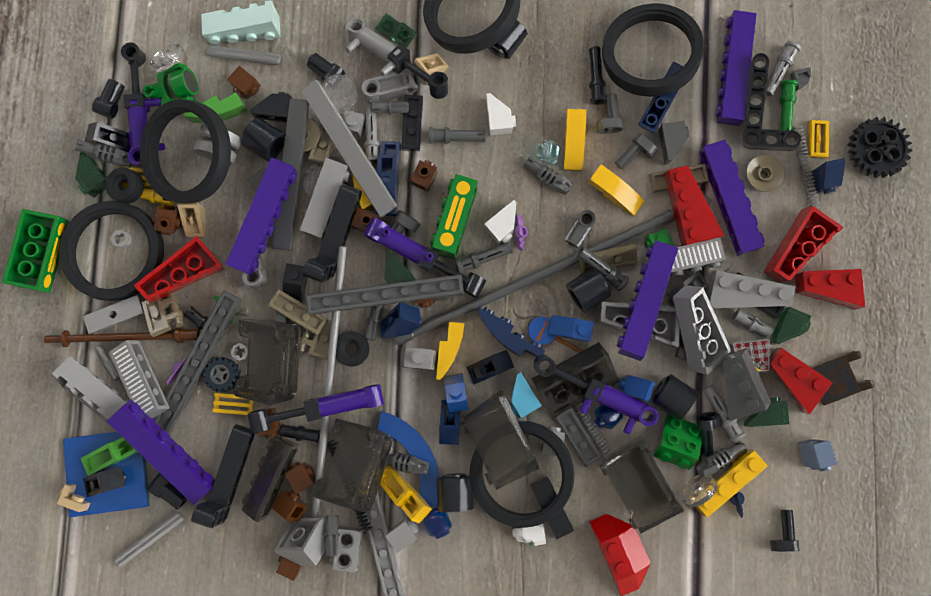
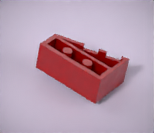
M862 269L803 271L795 275L796 294L832 302V304L850 307V309L854 310L865 308Z
M776 348L770 356L771 372L785 387L801 411L810 415L833 382L783 348Z

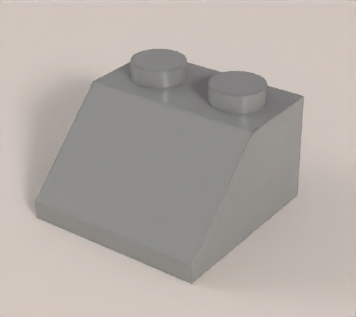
M322 517L300 518L298 523L291 521L274 552L301 566H316L326 549V537H324L326 522Z

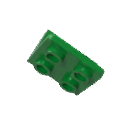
M667 415L662 438L654 449L653 457L659 458L663 462L675 464L682 469L690 470L699 460L702 443L701 431L697 429V424L684 419L678 421L672 416Z

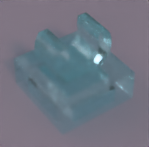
M545 140L544 144H539L538 147L543 152L536 156L541 160L547 161L549 164H556L560 146L553 140Z

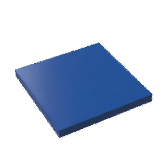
M118 432L63 439L66 484H76L74 494L83 496L85 501L90 502L89 508L86 511L77 512L68 508L69 518L149 507L146 461L140 453L102 470L106 471L121 467L126 475V486L91 497L86 495L83 478L88 475L80 458L110 442L120 439L122 436Z

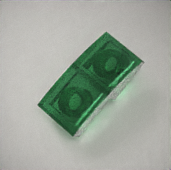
M385 13L375 28L382 35L397 44H401L405 48L409 46L417 34L405 23H399L387 13Z

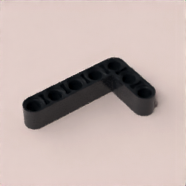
M763 53L756 54L751 61L743 145L747 149L794 151L801 142V135L797 131L762 129L769 58ZM762 61L765 63V66L758 68L755 66V63ZM761 80L763 84L757 87L753 85V81ZM754 98L760 99L761 103L759 105H753L750 101ZM751 117H757L759 119V122L756 124L749 123L748 119ZM749 135H754L757 141L749 143L746 138ZM769 136H773L776 138L777 142L774 144L767 143L766 138ZM789 137H793L796 139L797 143L795 145H789L787 144L786 139Z
M346 184L341 186L318 256L306 262L303 276L321 283L334 277L337 270L339 247H345L351 223L362 196V190Z
M235 424L209 499L196 506L191 522L212 529L224 523L227 519L255 433H251L250 428Z

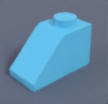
M520 372L516 375L510 400L512 403L510 409L515 417L519 415L520 418H523L539 408L541 404Z

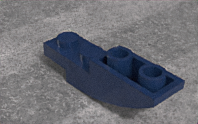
M673 61L664 78L678 72L683 66ZM678 90L670 94L653 97L638 126L655 134Z
M381 141L377 174L397 204L401 143L400 141ZM397 207L385 216H395Z
M486 307L484 310L479 308L478 315L487 330L508 350L519 357L523 350L536 357L544 354L545 350L541 349L543 347L541 344L535 341L529 343L524 340L525 336L517 332L511 333L514 327L511 324V320L503 316L501 318L494 316L495 312Z

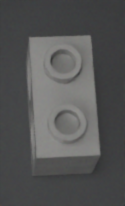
M407 516L390 529L385 537L398 553L417 539L420 527Z
M344 526L338 528V533H340L338 537V555L330 557V563L333 564L332 570L355 573L358 571L364 530ZM343 535H351L352 543H345ZM342 554L348 555L350 562L347 564L343 563L340 556Z

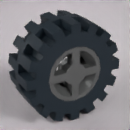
M214 358L203 369L205 370V373H203L205 379L203 381L213 391L227 392L234 389L235 385H238V380L241 379V376H239L241 370L238 368V364L229 358Z

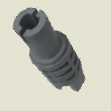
M80 139L77 140L75 151L93 155L94 159L110 164L129 166L131 163L128 159V153L118 148L101 143H96L95 145Z
M530 156L523 165L524 168L533 172L538 180L564 195L570 191L573 185L563 175L558 174L557 171L549 168L548 165L538 163Z
M738 441L729 448L720 449L696 466L697 472L703 477L718 473L720 470L733 464L735 458L746 453V445Z
M378 451L376 456H380L382 459H375L377 464L388 465L393 470L409 474H427L430 465L429 462L416 456L398 452L389 454Z

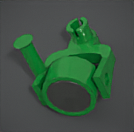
M181 63L159 70L157 74L158 83L143 87V92H146L143 94L151 99L160 98L162 105L176 100L172 99L168 88L169 73L170 86L180 100L196 101L191 96L197 95L199 91L196 76L191 69L187 68V65Z

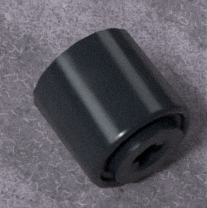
M516 20L511 30L488 49L500 58L510 59L527 36V30Z
M257 117L245 127L241 144L247 150L270 162L271 157L277 158L282 151L286 133Z
M590 268L566 284L569 295L584 313L611 296L607 280L594 268Z
M670 374L659 382L652 394L651 402L679 421L693 406L698 396V391Z
M465 473L444 474L436 479L439 512H460L473 509L471 476L465 475Z

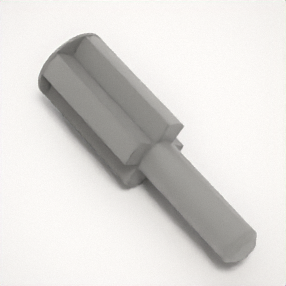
M100 345L96 346L95 349L104 361L103 366L114 381L120 379L112 359L107 356Z

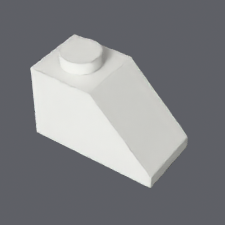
M486 93L490 136L512 133L513 127H516L515 115L512 116L511 109L491 93Z
M515 200L484 224V228L498 245L501 242L505 244L513 237L516 212Z

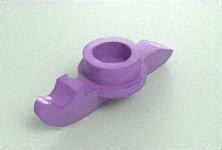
M516 215V245L519 250H523V245L525 244L523 238L528 235V230L523 226L522 217Z
M187 357L182 362L174 364L173 374L165 382L167 385L177 378Z

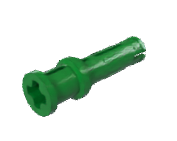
M783 80L780 82L782 94L779 98L782 104L780 130H792L793 107L797 101L795 92L798 81Z

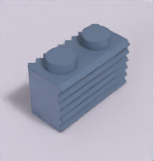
M812 439L797 443L803 465L810 467L811 470L819 469L820 472L831 470V466L837 464L834 457L835 454L833 453L834 450L832 449L833 446L830 445L832 442Z

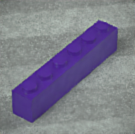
M734 10L731 16L726 19L725 28H728L723 41V45L726 48L721 58V63H724L719 75V81L722 82L717 93L719 105H717L715 110L717 123L740 126L745 120L757 13Z
M726 140L703 146L699 154L703 164H706L708 178L736 255L740 256L764 247V237L761 232L759 233L758 221L756 216L752 214L751 201L745 195L744 182L738 176V166L731 157L732 150L730 145L726 143Z
M271 157L227 259V266L248 275H252L253 272L257 271L260 254H264L267 247L266 240L274 231V221L280 217L282 212L280 207L289 196V186L296 180L297 173H295L296 170L292 165Z
M657 240L652 246H648L645 254L648 259L646 264H642L639 273L642 275L641 281H637L634 292L637 294L635 299H631L628 307L631 313L629 318H625L622 326L625 329L623 336L620 335L616 347H619L618 354L638 361L645 357L678 251L677 247Z
M129 400L106 421L193 505L213 487L215 480L212 475L207 473L195 459H192L183 447L178 445L167 432L163 431L156 424L155 420L149 417L134 401Z

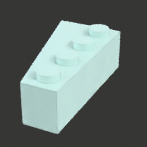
M271 0L265 1V5L261 6L253 3L249 4V8L246 9L233 7L231 12L219 10L201 14L202 36L211 44H219L226 41L236 43L240 40L256 41L257 39L273 40L280 38V18Z

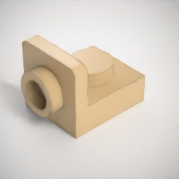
M66 484L61 488L58 494V505L77 512L88 510L90 502L85 501V497L74 494L76 484Z

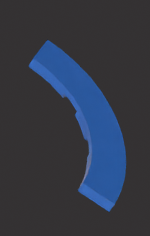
M382 411L377 431L386 433L398 440L408 450L410 455L430 463L428 473L419 474L420 495L430 506L438 507L436 479L439 478V472L429 445L411 425L392 414Z

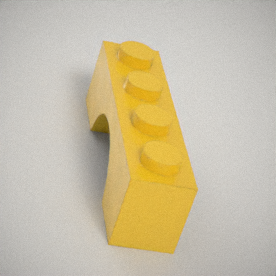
M747 449V452L737 457L731 467L720 478L709 485L703 486L689 500L701 515L708 518L767 467V464L755 450Z

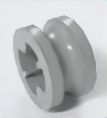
M117 230L112 234L111 241L113 245L119 248H127L131 245L132 237L123 230ZM119 236L125 238V241L120 242L118 240Z
M241 343L235 344L231 349L232 357L239 361L248 359L251 353L250 348ZM239 347L245 349L243 357L236 354V351H239L237 350Z

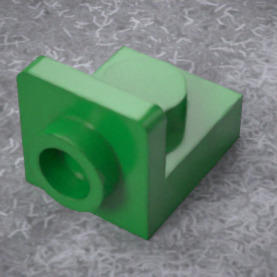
M667 228L647 235L645 237L646 241H644L646 249L649 245L652 246L656 240L674 246Z

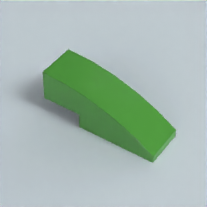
M236 92L223 100H220L215 95L202 102V104L212 108L222 120L236 117L248 111ZM191 112L183 113L192 123H204L197 115Z
M121 437L80 459L87 475L90 476L139 452Z

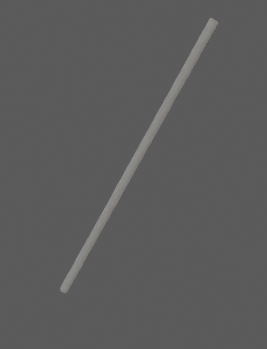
M339 247L334 291L343 289L347 247ZM340 311L332 312L324 396L332 395ZM330 416L321 418L311 518H318L320 516Z

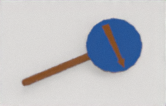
M537 317L529 324L528 333L532 341L545 345L555 339L583 355L588 354L571 343L548 334L551 319Z

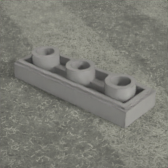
M136 295L83 316L88 333L94 334L144 314L140 296Z

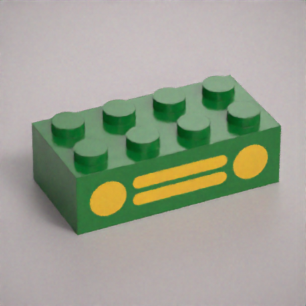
M455 174L454 179L449 181L447 189L449 190V196L444 197L442 203L443 215L438 216L436 222L437 233H433L430 241L431 248L438 252L440 256L453 260L457 257L478 190V180Z
M22 209L2 283L50 294L60 259L59 247L61 237L70 221L60 216Z

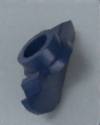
M737 492L730 498V502L736 506L739 516L743 518L742 504L745 498L741 492Z

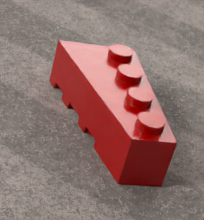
M689 166L666 171L664 176L681 246L723 237L724 234Z
M814 206L801 209L765 268L764 273L778 283L790 281L844 227Z
M196 236L134 286L147 301L152 303L223 270L224 267Z

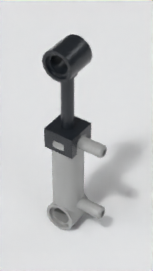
M352 18L347 22V32L351 42L345 47L348 53H351L356 47L361 45L388 63L380 70L382 76H386L391 70L399 75L406 68L428 83L430 95L433 98L442 99L447 96L448 77L445 73L437 71L429 75L411 63L410 50L401 44L395 46L366 27L362 19Z

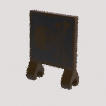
M852 351L812 368L833 382L821 398L824 406L875 387L873 380H864L858 383L849 362L862 357L860 351Z

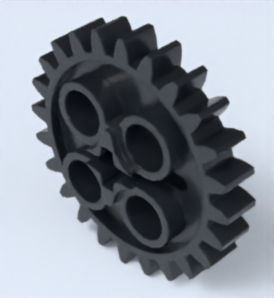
M878 117L872 120L868 119L864 123L859 124L853 130L854 134L849 137L852 141L847 146L852 147V149L848 153L854 155L850 158V161H857L854 167L860 165V172L867 170L866 176L872 173L874 178L880 175L882 178L888 175L892 176L900 172L907 165L906 161L911 159L907 154L913 151L908 148L912 142L906 141L910 135L903 134L906 129L900 130V123L893 125V119L886 122L885 117L880 120Z

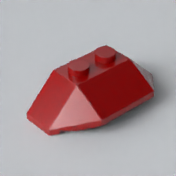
M604 514L590 520L589 523L620 596L638 590L651 563L635 526L609 514Z

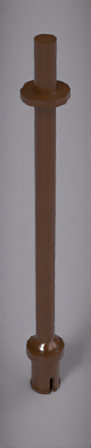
M176 328L174 332H165L155 337L151 336L150 332L70 335L68 330H64L61 335L45 336L44 342L61 343L63 347H68L70 342L174 339L177 343H182L183 341H196L200 335V330Z

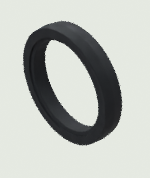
M425 0L423 18L429 34L442 48L459 54L475 53L493 46L511 30L519 14L520 0H506L500 16L492 25L482 32L466 37L452 36L439 28L437 16L442 0Z
M660 3L639 5L623 12L607 29L602 46L604 67L610 79L618 87L631 94L646 97L670 94L685 86L698 71L703 57V36L696 21L685 11L677 7ZM641 22H667L679 28L687 36L691 45V55L687 63L671 76L656 80L640 79L625 72L615 59L613 51L621 34L631 26Z
M173 100L160 106L147 121L141 137L140 160L147 182L158 195L178 203L200 202L213 195L225 180L231 160L230 137L221 117L212 108L193 100ZM191 112L197 115L207 126L212 140L213 154L209 171L200 184L193 189L180 191L173 187L162 173L158 155L159 142L164 129L173 118L180 114Z
M119 201L99 202L81 210L66 226L59 247L60 264L68 281L87 296L104 301L125 300L138 295L140 292L134 285L163 263L164 242L161 233L154 230L152 219L141 209ZM121 214L132 217L142 226L148 239L149 253L143 270L134 280L118 288L104 289L94 286L85 279L77 264L76 249L80 236L93 221L103 216Z
M513 421L497 426L482 438L473 453L469 476H471L473 494L481 508L489 516L508 526L527 528L549 521L564 508L574 486V465L566 445L553 431L534 422ZM512 434L532 435L544 441L555 452L561 466L562 482L557 496L545 508L532 513L509 511L500 506L486 489L483 479V464L486 454L496 441Z

